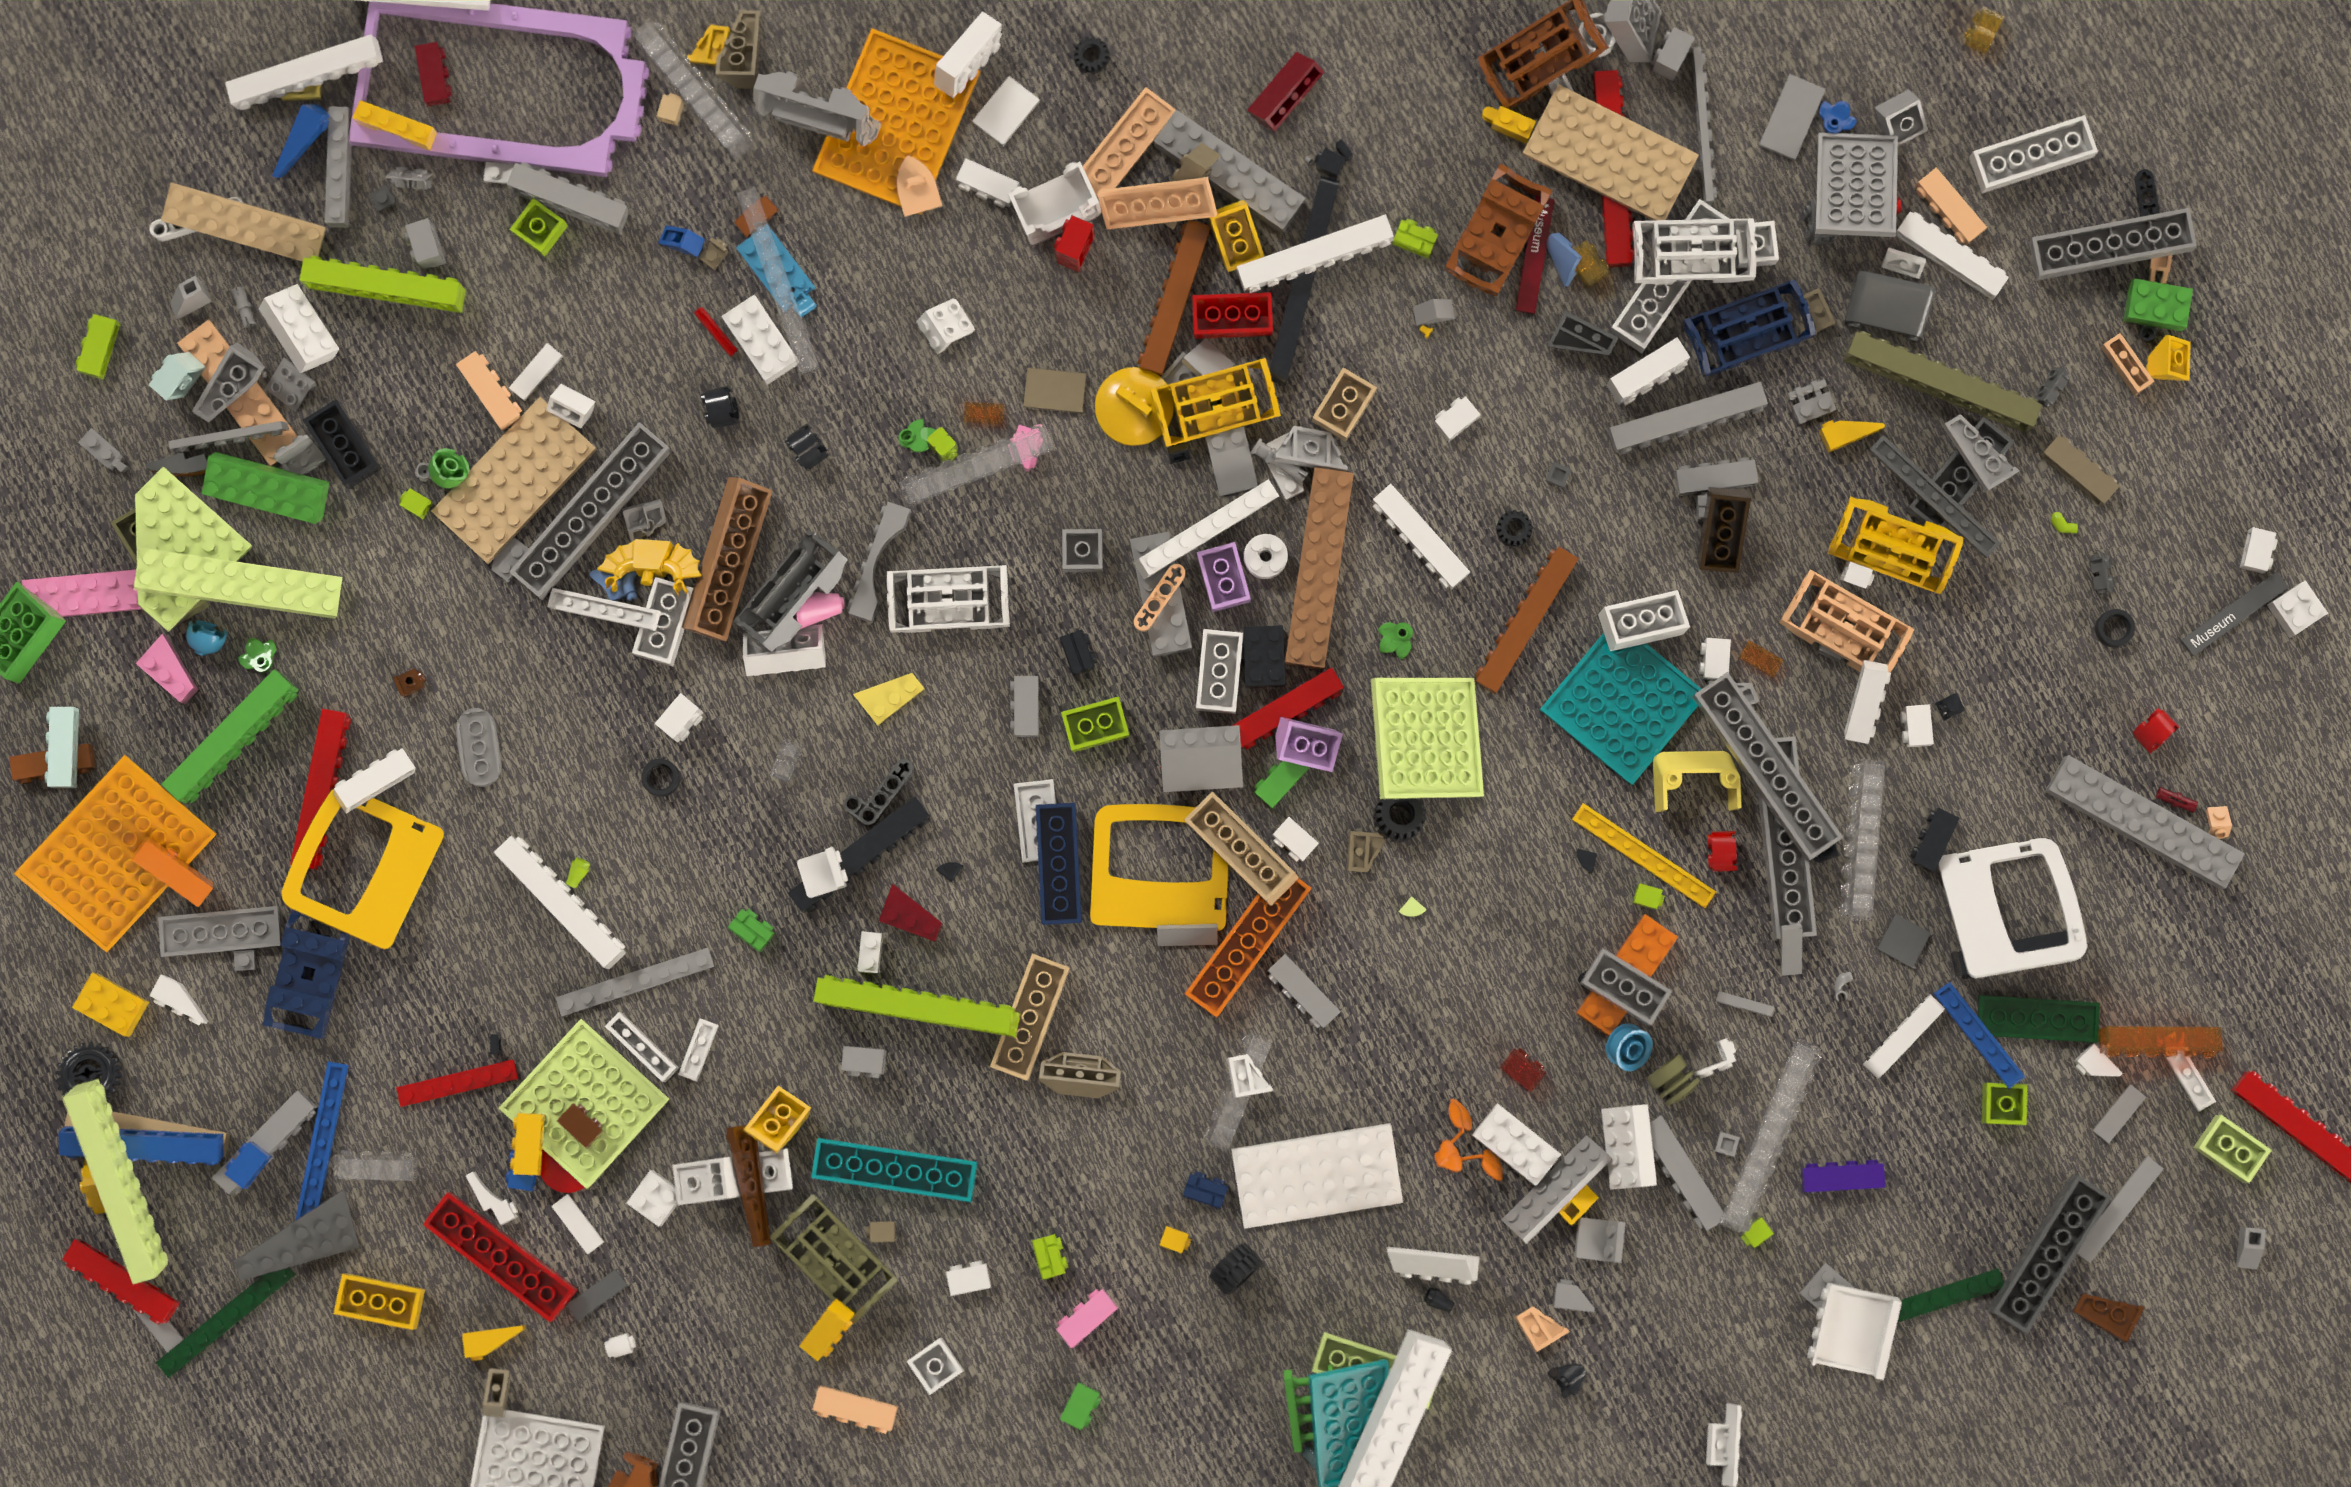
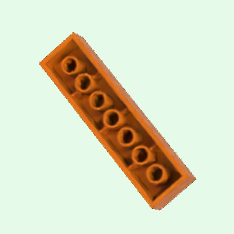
M1298 878L1272 906L1257 894L1185 992V995L1217 1018L1312 888Z

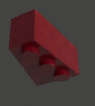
M892 883L879 922L937 942L943 923Z

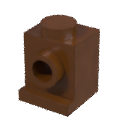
M416 668L393 677L402 697L409 696L426 688L424 685L426 678L423 672H418ZM413 678V683L408 685L407 679Z

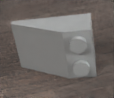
M1244 427L1205 436L1220 497L1258 486Z

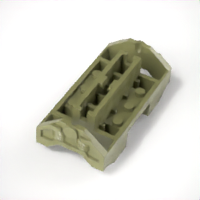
M812 1194L802 1203L796 1212L794 1211L770 1236L833 1302L835 1299H838L845 1306L881 1269L884 1271L887 1283L859 1311L846 1306L855 1313L851 1319L854 1324L899 1281L887 1266L872 1251H869L815 1194ZM811 1205L824 1210L788 1247L783 1233ZM830 1254L837 1261L841 1259V1261L835 1267L833 1266L834 1263L828 1258Z

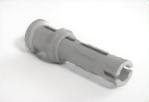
M1261 438L1250 452L1263 458L1266 464L1272 463L1300 483L1303 482L1308 472L1294 464L1273 461V457L1277 453L1276 448L1269 447L1262 442Z

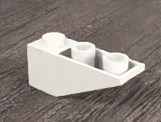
M160 975L150 994L154 998L153 1002L162 1007H165V1005L172 1007L171 1011L180 1016L183 1013L190 1016L189 1021L200 1025V1023L207 1024L208 1020L184 985L166 975Z

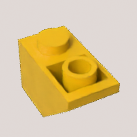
M1585 1185L1558 1214L1569 1225H1573L1599 1197Z

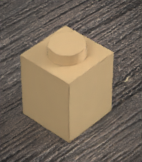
M669 93V96L663 94L657 113L659 121L678 126L684 106L680 96Z

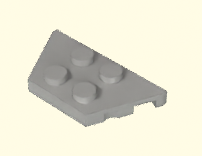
M1293 426L1273 457V461L1310 468L1317 467L1343 472L1348 470L1347 465L1342 463L1341 453L1335 445L1331 432Z

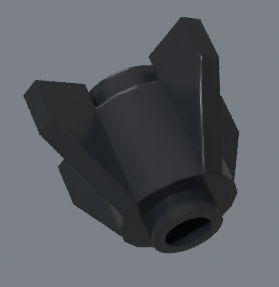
M1575 1362L1552 1368L1547 1372L1548 1376L1556 1381L1564 1399L1570 1394L1575 1396L1579 1393L1586 1378L1584 1367Z

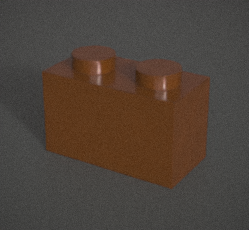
M573 1103L559 1117L557 1122L586 1149H589L604 1133L601 1129L603 1124L595 1117L593 1119L589 1118L586 1115L589 1111L581 1104L577 1106Z

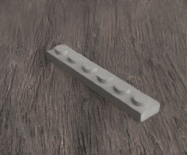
M278 421L168 442L170 449L177 450V453L188 452L189 448L196 447L197 450L206 449L209 444L223 446L226 445V441L233 440V443L245 442V438L252 437V440L262 439L265 434L279 436L283 435L282 431H288L289 427L288 422Z

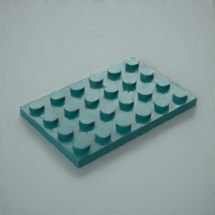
M1386 1359L1309 1375L1318 1487H1335L1340 1485L1389 1375V1362Z

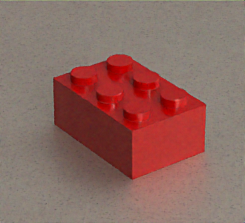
M1071 215L1070 220L1066 219L1063 224V235L1061 238H1057L1054 252L1056 253L1055 257L1058 264L1079 272L1095 238L1094 225Z

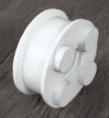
M1271 534L1255 536L1248 542L1244 551L1245 566L1257 578H1274L1284 570L1287 563L1288 553L1285 544L1278 537ZM1262 552H1269L1271 559L1264 562L1261 560L1260 554Z

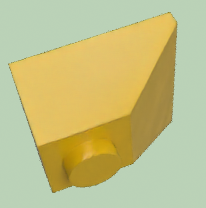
M2165 335L2148 356L2146 370L2150 376L2161 380L2189 381L2190 342L2171 335Z

